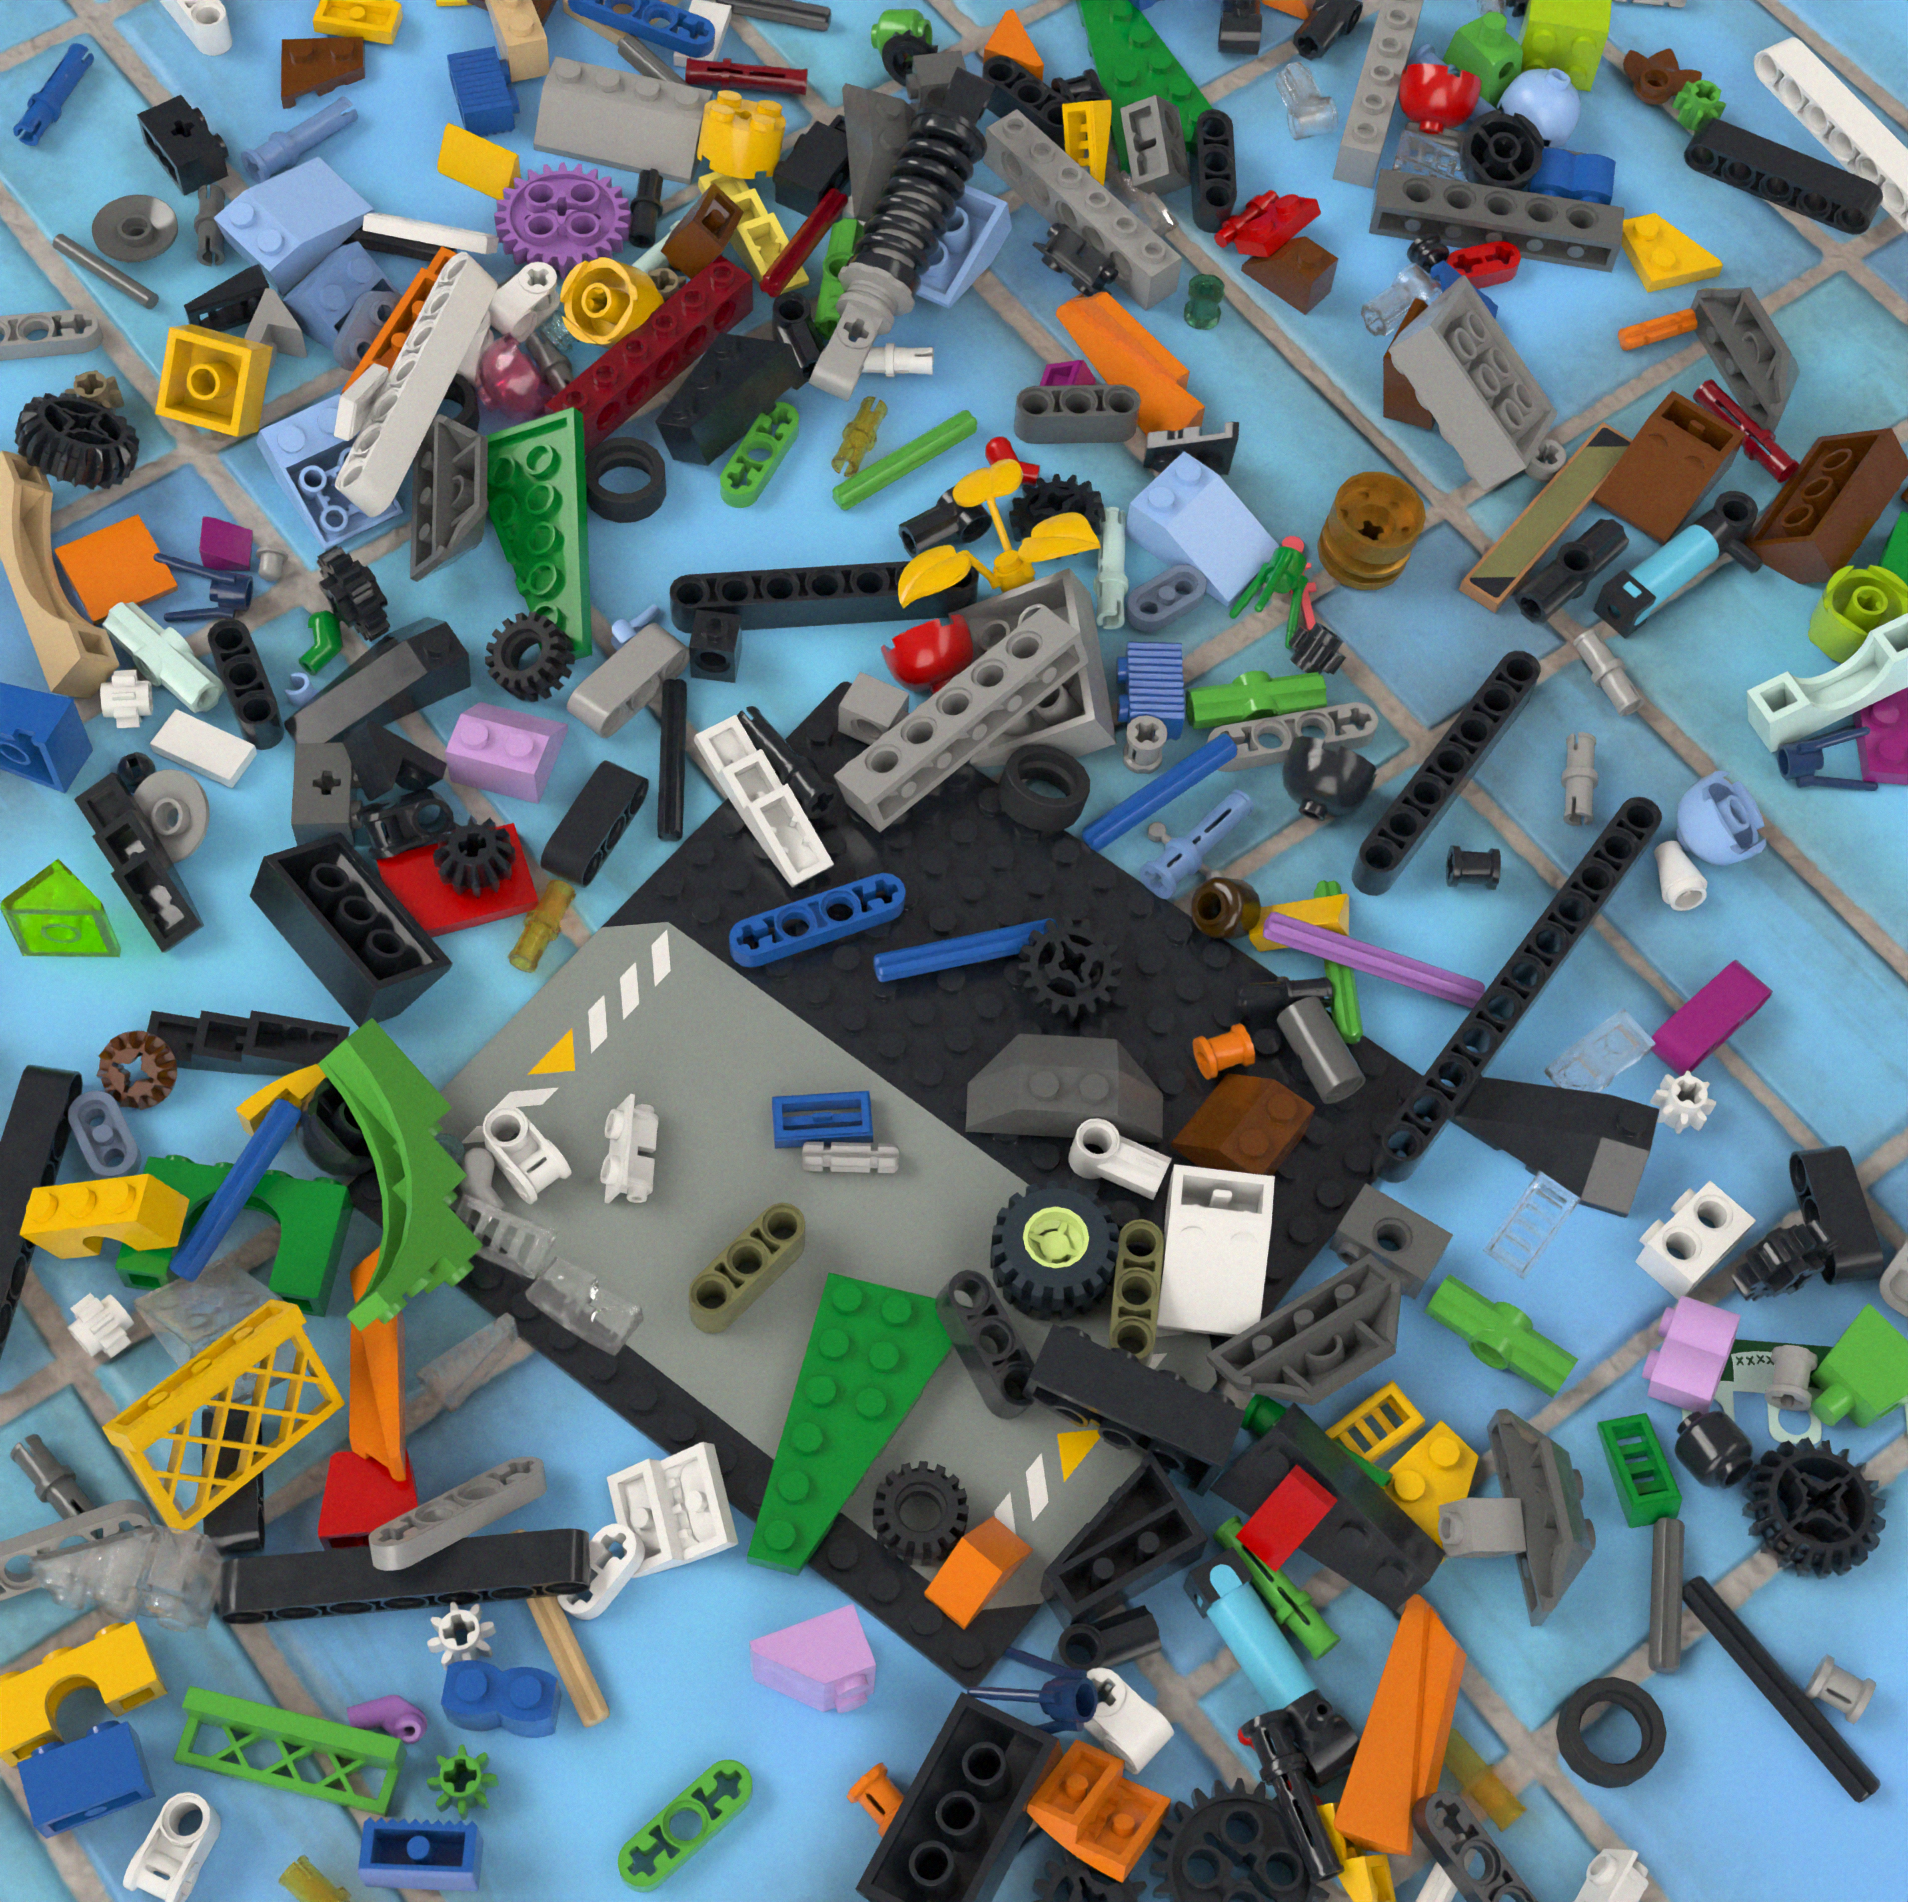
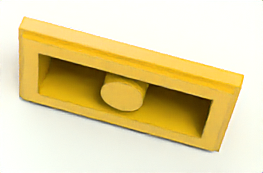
M448 123L445 126L437 163L439 173L496 200L504 199V188L515 189L514 178H521L518 154L456 125Z
M1345 893L1261 907L1260 919L1257 925L1249 930V939L1259 952L1288 948V946L1263 937V926L1271 912H1278L1349 937V895Z

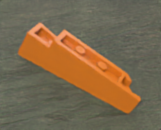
M441 246L428 268L422 267L345 384L342 394L373 363L387 367L390 373L442 268L458 253Z
M1098 292L1091 297H1085L1083 293H1080L1057 308L1056 317L1108 385H1126L1139 393L1141 402L1137 424L1146 436L1149 432L1177 431L1195 426L1202 427L1205 406L1186 391L1190 371L1107 292Z
M381 1245L350 1271L355 1304L365 1293L378 1263ZM402 1310L385 1325L376 1318L362 1331H359L351 1322L349 1439L353 1452L362 1458L367 1459L369 1456H372L388 1467L392 1478L396 1481L406 1480L405 1322Z
M1414 1594L1406 1601L1333 1822L1334 1829L1365 1851L1411 1856L1414 1832L1412 1822L1413 1807L1419 1798L1437 1792L1467 1654L1459 1642L1449 1633L1439 1618L1440 1614L1437 1609L1419 1594Z

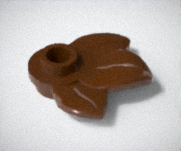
M1670 48L1660 51L1649 58L1634 50H1629L1623 62L1625 73L1634 82L1633 91L1635 95L1648 104H1662L1668 101L1671 96H1677L1687 81L1694 84L1702 79V72L1691 69L1680 70L1675 54Z

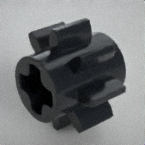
M1316 622L1311 630L1300 626L1288 642L1295 649V653L1290 660L1306 673L1318 672L1320 675L1324 671L1327 674L1331 673L1334 675L1346 658L1338 650L1344 641L1320 623Z

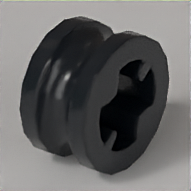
M1436 233L1422 235L1408 248L1407 257L1410 262L1414 263L1415 269L1420 274H1429L1432 266L1443 260L1446 262L1449 256V249L1446 245L1441 244V238Z

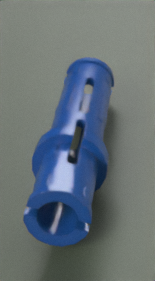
M78 43L70 45L67 53L40 92L32 94L29 98L27 111L13 128L15 136H19L23 129L25 130L19 138L22 143L29 146L37 145L49 124L57 122L60 118L62 105L88 67L94 62L92 53H89L82 60L89 50L87 47Z

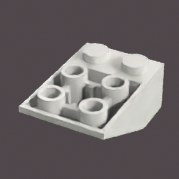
M1174 1164L1167 1192L1157 1328L1235 1337L1260 1321L1272 1224L1275 1176Z

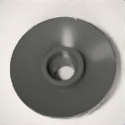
M128 195L115 199L100 209L92 223V236L97 248L109 258L122 262H142L153 259L168 250L178 234V221L173 209L164 201L148 195Z

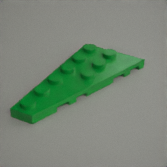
M1076 0L1082 27H1085L1088 39L1087 48L1089 56H1092L1094 71L1099 78L1100 84L1112 101L1110 139L1113 150H1116L1120 177L1131 173L1120 108L1153 95H1158L1179 107L1186 152H1189L1190 141L1199 115L1206 110L1213 109L1142 12L1134 7L1129 0Z
M572 407L485 435V437L488 438L487 499L489 506L487 509L506 560L512 564L517 579L514 581L518 592L524 596L530 612L546 616L569 636L568 639L573 643L575 649L570 651V653L575 656V660L592 656L584 421L583 414ZM538 643L540 650H542V644Z
M828 1273L747 1554L748 1564L799 1576L834 1525L837 1515L850 1496L855 1494L863 1482L865 1474L876 1458L881 1456L922 1396L923 1389L938 1367L943 1365L951 1353L953 1343L938 1318L935 1309V1298Z

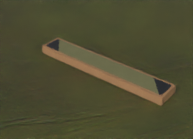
M1602 422L1467 574L1460 584L1459 591L1496 613L1593 502V496L1633 440Z

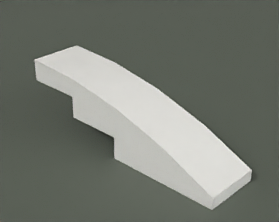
M737 715L695 735L694 742L719 784L768 857L792 888L833 867V861L788 783L782 785L763 750L757 751Z

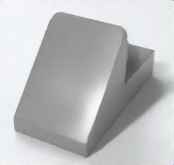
M266 288L244 339L273 346L269 366L271 369L275 365L277 352L306 358L307 351L301 328L276 291Z

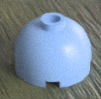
M1556 68L1549 70L1533 69L1518 75L1505 90L1497 104L1498 109L1501 107L1504 109L1503 114L1513 116L1514 113L1524 115L1536 125L1543 139L1551 140L1548 147L1554 148L1566 144L1581 116V101L1577 90L1570 82V77L1565 72Z
M1724 770L1715 771L1689 787L1678 803V828L1676 830L1678 841L1686 851L1692 852L1696 857L1712 865L1723 866L1745 861L1761 853L1766 846V838L1758 842L1757 830L1764 827V822L1755 800L1740 781L1730 784L1723 777L1730 774Z

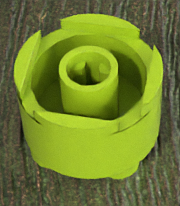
M1855 565L1840 569L1830 578L1811 615L1808 637L1814 645L1818 646L1831 659L1843 664L1858 651L1871 630L1908 613V586L1896 574L1885 568L1869 565L1867 569H1853Z

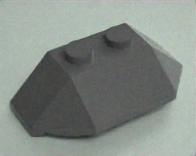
M845 83L842 87L853 213L854 219L867 222L871 218L874 204L880 199L883 185L889 180L892 166L898 161L900 149L907 143L911 121L916 112L903 99Z
M1751 287L1705 288L1697 290L1690 308L1694 310L1698 326L1694 330L1740 407L1763 430L1769 429L1774 434L1800 373L1796 360Z
M442 414L437 415L433 419L413 459L410 579L416 582L451 565L470 550L475 549L482 542L487 513L488 438Z
M1018 1034L968 1082L965 1132L1075 1138L1077 1129L1083 1122L1089 1119L1100 1118L1109 1121L1118 1130L1120 1136L1131 1141L1162 1143L1163 1094L1117 1039Z
M1369 1253L1207 1353V1362L1237 1390L1313 1406L1396 1354L1402 1293L1401 1279Z
M1499 1409L1487 1425V1432L1502 1498H1521L1527 1551L1517 1553L1515 1557L1531 1627L1541 1626L1592 1555V1550L1595 1549L1596 1545L1595 1531L1591 1520L1584 1519L1580 1502L1584 1495L1583 1480L1580 1471L1572 1468L1569 1452L1510 1410Z

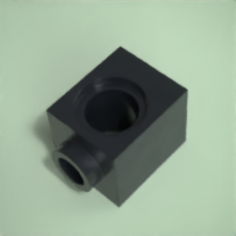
M696 609L689 644L691 678L736 683L742 651V615Z

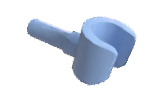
M653 604L630 622L620 619L613 624L612 634L614 636L611 638V644L617 651L631 640L643 626L660 614L658 606Z
M301 672L290 675L293 685L300 690L291 691L284 689L290 703L297 708H301L321 691L314 689L308 676Z

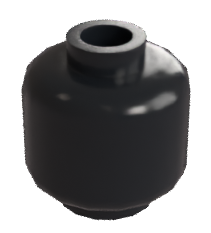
M1697 1411L1686 1417L1678 1426L1677 1433L1680 1436L1674 1447L1675 1455L1701 1485L1706 1487L1720 1486L1723 1489L1730 1488L1738 1483L1752 1468L1753 1461L1750 1458L1753 1452L1752 1442L1724 1412L1713 1411L1703 1415Z

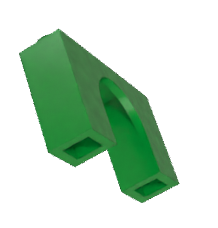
M167 1155L165 1159L148 1156L143 1174H151L190 1200L177 1247L137 1251L122 1242L115 1269L125 1287L175 1295L180 1277L170 1270V1263L234 1164L218 1162L214 1166L194 1163L191 1159L180 1155ZM266 1170L242 1209L261 1212L271 1217L281 1227L280 1245L267 1289L270 1299L297 1304L302 1314L325 1317L354 1208L347 1186L327 1177H317L310 1181L293 1178L290 1174L280 1170Z

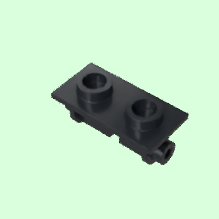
M1054 223L1047 232V237L1050 239L1046 245L1037 242L1033 243L1032 246L1044 254L1041 259L1042 262L1058 273L1062 274L1063 271L1074 278L1071 282L1072 286L1084 295L1091 297L1094 293L1107 292L1110 296L1112 295L1104 285L1106 283L1111 284L1118 276L1115 263L1093 246H1089L1084 256L1081 257L1079 254L1087 244V241L1068 225Z

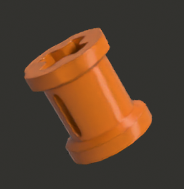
M1241 1023L1231 1026V1030L1228 1033L1206 1039L1203 1036L1193 1039V1051L1197 1065L1203 1076L1208 1080L1217 1077V1073L1220 1070L1237 1064L1247 1067L1255 1063V1051L1252 1040Z
M883 1762L875 1765L863 1775L846 1796L851 1803L858 1802L878 1824L877 1833L881 1838L885 1835L905 1798V1795L886 1775L888 1768Z

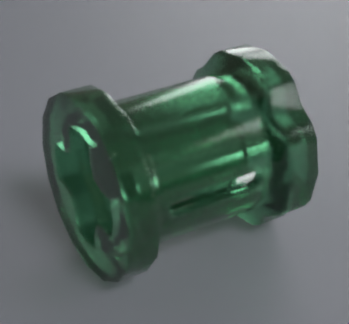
M1198 274L1189 281L1188 296L1190 301L1185 305L1183 316L1186 323L1192 328L1209 330L1214 328L1220 321L1221 310L1218 305L1224 298L1225 284L1215 275Z

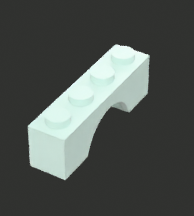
M1908 613L1871 630L1862 646L1853 656L1825 674L1812 678H1798L1787 671L1747 690L1748 721L1771 753L1778 750L1781 744L1795 742L1908 687Z

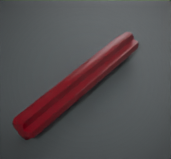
M837 188L830 189L763 275V279L759 283L762 292H767L772 298L778 297L833 223L841 215L843 208L848 203L846 194H841Z

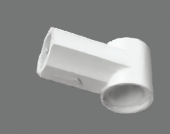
M1100 1118L1089 1119L1080 1125L1068 1157L1071 1168L1079 1176L1087 1179L1103 1177L1154 1200L1172 1159L1120 1136L1113 1124ZM1095 1144L1102 1148L1104 1153H1091L1084 1145Z

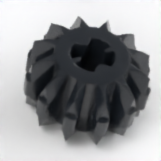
M470 815L467 821L468 825L460 826L452 821L449 827L451 834H438V849L434 850L433 860L435 867L439 869V878L444 885L453 884V889L458 896L470 888L473 895L479 899L482 888L488 887L497 893L500 888L499 880H511L513 873L511 864L515 863L516 853L515 848L510 844V835L505 828L496 830V824L492 821L491 817L481 825H478L476 819Z

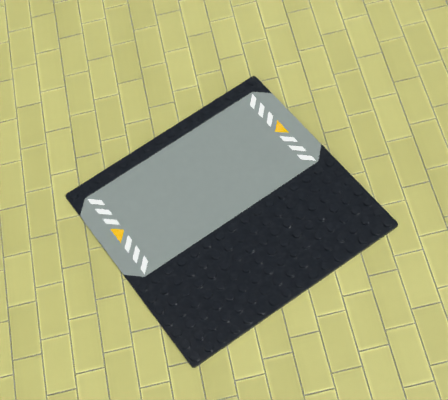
M850 682L840 683L785 739L800 757L804 756L812 759L818 766L820 776L826 782L834 783L839 790L840 788L834 775L849 761L855 759L871 746L838 731L839 704L851 687L852 683ZM967 762L881 832H878L846 803L840 790V799L832 811L818 819L808 818L834 865L793 888L768 857L730 799L727 798L439 1092L452 1108L437 1121L444 1129L434 1138L460 1168L462 1159L469 1150L473 1148L486 1149L483 1133V1122L486 1115L499 1106L509 1105L522 1111L543 1137L560 1151L572 1172L566 1179L560 1177L537 1194V1201L533 1204H528L518 1195L507 1177L494 1163L491 1187L506 1204V1207L488 1221L482 1217L462 1192L459 1185H457L453 1191L457 1194L458 1198L449 1208L483 1246L468 1260L474 1268L454 1286L669 1456L701 1442L714 1444L728 1502L756 1524L829 1272L936 1299L941 1289L957 1273L965 1270L977 1271L990 1282L1034 1364L1053 1324L1062 1328L1064 1326L1078 1328L1091 1337L1092 1342L1107 1348L1113 1281L1111 1286H1107L1106 1295L1100 1303L1093 1300L1091 1310L1081 1315L1078 1309H1074L1072 1319L1061 1321L1059 1313L1051 1314L1050 1321L1039 1320L1040 1312L1032 1310L1029 1316L1019 1312L1020 1302L1018 1300L1010 1305L1003 1298L1004 1287L996 1288L993 1281L994 1269H990L993 1226L996 1225L997 1215L1002 1207L1008 1208L1009 1198L1016 1192L1025 1197L1026 1187L1037 1183L1039 1189L1042 1190L1047 1188V1181H1058V1188L1068 1189L1070 1182L1080 1185L1079 1194L1083 1196L1089 1191L1097 1195L1098 1208L1107 1205L1112 1213L1110 1223H1117L1119 1235L1127 1223L1133 1220L1144 1219L1158 1226L1164 1239L1167 1192L1174 1164L1199 1167L1173 1149L1171 1143L1229 1073L1275 1079L1315 1107L1306 1134L1273 1174L1275 1180L1272 1224L1261 1321L1271 1315L1330 1240L1364 1185L1367 1183L1372 1186L1379 1177L1371 1166L1372 1154L1384 1129L1423 1076L1362 1035L1358 1043L1345 1044L1366 1078L1364 1085L1341 1101L1331 1104L1323 1103L1302 1067L1303 1061L1297 1058L1277 1023V1018L1280 1015L1279 1010L1240 1012L1237 1010L1235 989L1241 984L1276 982L1278 979L1277 975L1223 938L1209 937L1199 931L1191 916L1168 900L1155 895L1143 883L1095 850L1090 849L1089 846L1066 830L1044 832L1028 828L1015 821L1003 810L998 799L999 784ZM875 874H893L905 886L904 910L899 917L889 922L757 967L742 966L735 962L731 956L729 948L730 931L736 923L743 919ZM883 891L876 893V899L881 898L885 904L892 902V896H886ZM859 897L862 912H867V905L863 906L862 897ZM834 904L829 907L827 914L835 921H845L853 915V911L845 904ZM1065 916H1070L1073 921V927L1080 928L1081 923L1088 919L1090 920L1089 932L1095 934L1104 928L1107 933L1102 941L1105 946L1117 944L1118 950L1111 960L1123 963L1120 974L1113 976L1120 981V985L1116 993L1108 992L1111 997L1109 1005L1106 1008H1102L1095 1003L1096 1011L1092 1018L1088 1019L1082 1010H1079L1074 1022H1068L1065 1011L1059 1010L1057 1016L1054 1019H1050L1049 1006L1044 1004L1036 1010L1032 1007L1036 998L1034 992L1030 994L1021 993V987L1028 978L1016 976L1018 965L1026 962L1018 957L1020 953L885 982L878 981L874 971L873 960L874 956L879 953L1047 918L1055 919L1058 928H1060ZM790 919L784 923L782 929L786 934L797 937L805 934L809 926L801 919ZM768 928V936L772 935V942L777 943L774 928ZM751 936L743 938V944H748L751 950L759 947V942H754ZM1047 948L1039 956V970L1043 969L1045 964L1050 963L1047 957ZM1062 963L1060 969L1064 971L1068 970L1069 968L1066 966L1065 963ZM1076 967L1070 969L1074 975L1077 974L1078 969ZM1100 968L1096 969L1094 974L1089 975L1092 981L1090 986L1092 990L1099 984ZM1326 1010L1331 1020L1333 1021L1332 1013ZM1241 1023L1252 1040L1255 1051V1063L1247 1067L1237 1064L1218 1071L1215 1078L1206 1079L1195 1059L1193 1039L1200 1036L1210 1039L1230 1032L1231 1026ZM1018 1034L1117 1039L1163 1094L1162 1143L1134 1141L1172 1158L1154 1200L1103 1177L1087 1179L1076 1174L1071 1168L1068 1159L1074 1138L965 1132L968 1082ZM870 1091L873 1142L869 1143H871V1148H878V1143L898 1145L899 1167L895 1173H877V1168H870V1173L830 1172V1167H823V1171L804 1170L802 1166L803 1147L775 1149L772 1097ZM630 1094H634V1108L640 1104L651 1105L654 1107V1114L659 1117L656 1150L653 1153L638 1150V1155L655 1159L653 1191L647 1195V1200L642 1203L628 1201L627 1194L621 1192L610 1203H604L606 1184L601 1182L600 1177L605 1157L609 1154L610 1139L605 1137L606 1120L612 1109H617ZM861 1108L783 1112V1117L807 1116L822 1112H831L832 1114L861 1112ZM1415 1113L1421 1120H1424L1426 1117L1423 1114ZM507 1130L498 1133L495 1138L499 1141L508 1142L515 1139L519 1134ZM1095 1144L1084 1145L1091 1153H1104L1102 1148ZM1390 1148L1394 1154L1399 1152L1397 1148ZM375 1167L358 1175L347 1187L354 1207L383 1229L382 1195ZM777 1203H788L799 1208L805 1219V1246L801 1256L728 1328L713 1334L696 1328L691 1321L688 1297L690 1284L695 1277L768 1207ZM779 1228L771 1232V1235L783 1240L792 1237L794 1233L789 1229ZM1133 1242L1127 1246L1129 1252L1139 1257L1147 1256L1153 1252L1147 1244L1142 1242ZM744 1262L736 1266L735 1269L741 1273L750 1274L759 1270L760 1267L752 1262ZM1137 1289L1128 1290L1122 1295L1128 1303L1133 1305H1142L1149 1300L1145 1293ZM954 1291L956 1301L960 1305L973 1308L972 1300L968 1294L963 1291ZM715 1296L706 1297L700 1302L701 1306L708 1309L718 1308L724 1304L721 1298ZM1157 1328L1153 1356L1148 1367L1156 1371L1169 1370L1175 1372L1187 1381V1385L1204 1393L1209 1392L1222 1375L1207 1362L1206 1354L1233 1337ZM979 1335L981 1347L990 1354H997L995 1342L988 1336ZM1132 1337L1124 1338L1118 1342L1121 1349L1132 1354H1138L1145 1349L1138 1339ZM953 1345L951 1353L943 1365L938 1367L923 1389L922 1396L881 1456L876 1458L865 1474L864 1480L855 1494L850 1496L837 1515L834 1525L807 1565L964 1689L968 1690L970 1687H978L1004 1655L1005 1650L1011 1646L1046 1601L1040 1592L1044 1571L1087 1522L1089 1523L1108 1502V1498L1119 1486L1121 1487L1137 1469L1146 1454L1136 1448L1120 1451L1104 1442V1439L1098 1434L1099 1427L1089 1422L1087 1427H1078L1035 1402L1018 1417L1012 1419L997 1417L987 1408ZM1005 1380L1004 1388L1007 1394L1015 1400H1022V1393L1018 1385L1012 1381ZM919 1461H927V1469L935 1470L937 1464L946 1468L945 1475L948 1478L954 1474L959 1479L958 1487L959 1489L965 1488L967 1494L966 1505H969L964 1535L994 1516L1033 1549V1553L965 1630L924 1596V1592L953 1550L950 1549L948 1557L940 1562L935 1557L932 1558L931 1565L921 1566V1560L913 1559V1564L908 1565L903 1563V1556L898 1554L894 1559L888 1555L887 1545L885 1544L881 1547L877 1541V1531H873V1505L876 1498V1490L880 1483L884 1484L886 1482V1475L894 1470L898 1474L903 1464L910 1462L911 1468L914 1469L918 1468ZM914 1496L903 1503L900 1508V1517L908 1528L915 1531H927L938 1524L941 1512L938 1505L932 1499L925 1496Z

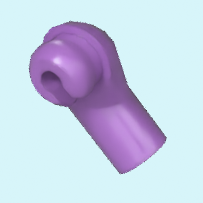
M388 1695L347 1707L351 1727L363 1730L382 1727L394 1737L401 1739L405 1744H414L419 1741L427 1729V1719L424 1713L399 1695Z

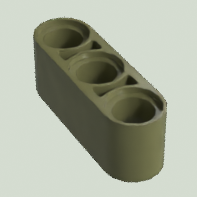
M777 1203L768 1207L695 1277L690 1284L688 1297L691 1321L696 1328L712 1334L722 1332L728 1328L801 1256L805 1246V1219L799 1208L788 1203ZM779 1228H786L791 1230L794 1235L782 1240L773 1237L771 1232ZM744 1262H752L760 1267L759 1270L750 1274H744L735 1269L736 1266ZM715 1296L721 1298L724 1304L718 1308L708 1309L701 1306L700 1302L706 1297Z
M1141 1219L1127 1223L1122 1228L1118 1238L1119 1251L1113 1279L1107 1348H1120L1118 1342L1124 1338L1132 1337L1138 1339L1145 1349L1134 1355L1139 1359V1363L1148 1367L1156 1342L1164 1239L1158 1226L1151 1221ZM1133 1242H1142L1147 1244L1153 1252L1147 1256L1139 1257L1129 1252L1127 1246ZM1137 1289L1145 1293L1149 1300L1142 1305H1133L1128 1303L1122 1295L1128 1290Z

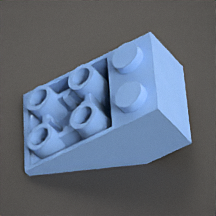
M340 394L261 429L256 441L277 483L324 551L403 513L395 497L390 506L380 515L368 517L335 487L336 478L359 434L358 432L349 441L334 436Z

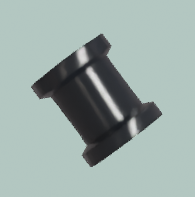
M1450 846L1446 861L1447 886L1457 887L1459 883L1483 884L1486 886V889L1496 890L1501 872L1499 849L1490 848L1488 852L1461 851L1460 846Z

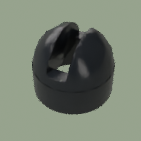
M140 752L123 756L117 765V774H119L131 793H135L139 785L148 776L157 772L153 761L146 754ZM139 766L143 775L134 778L131 768Z

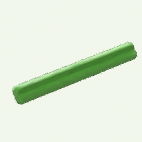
M968 410L957 413L835 486L832 490L834 502L841 510L850 509L976 433V425L978 424L976 418Z
M1325 880L1318 882L1317 888L1313 892L1314 899L1342 894L1341 886L1337 881L1327 882ZM1324 959L1326 977L1331 982L1333 996L1329 997L1332 1001L1330 1006L1333 1023L1345 1043L1356 1044L1360 1041V1037L1364 1032L1354 969Z

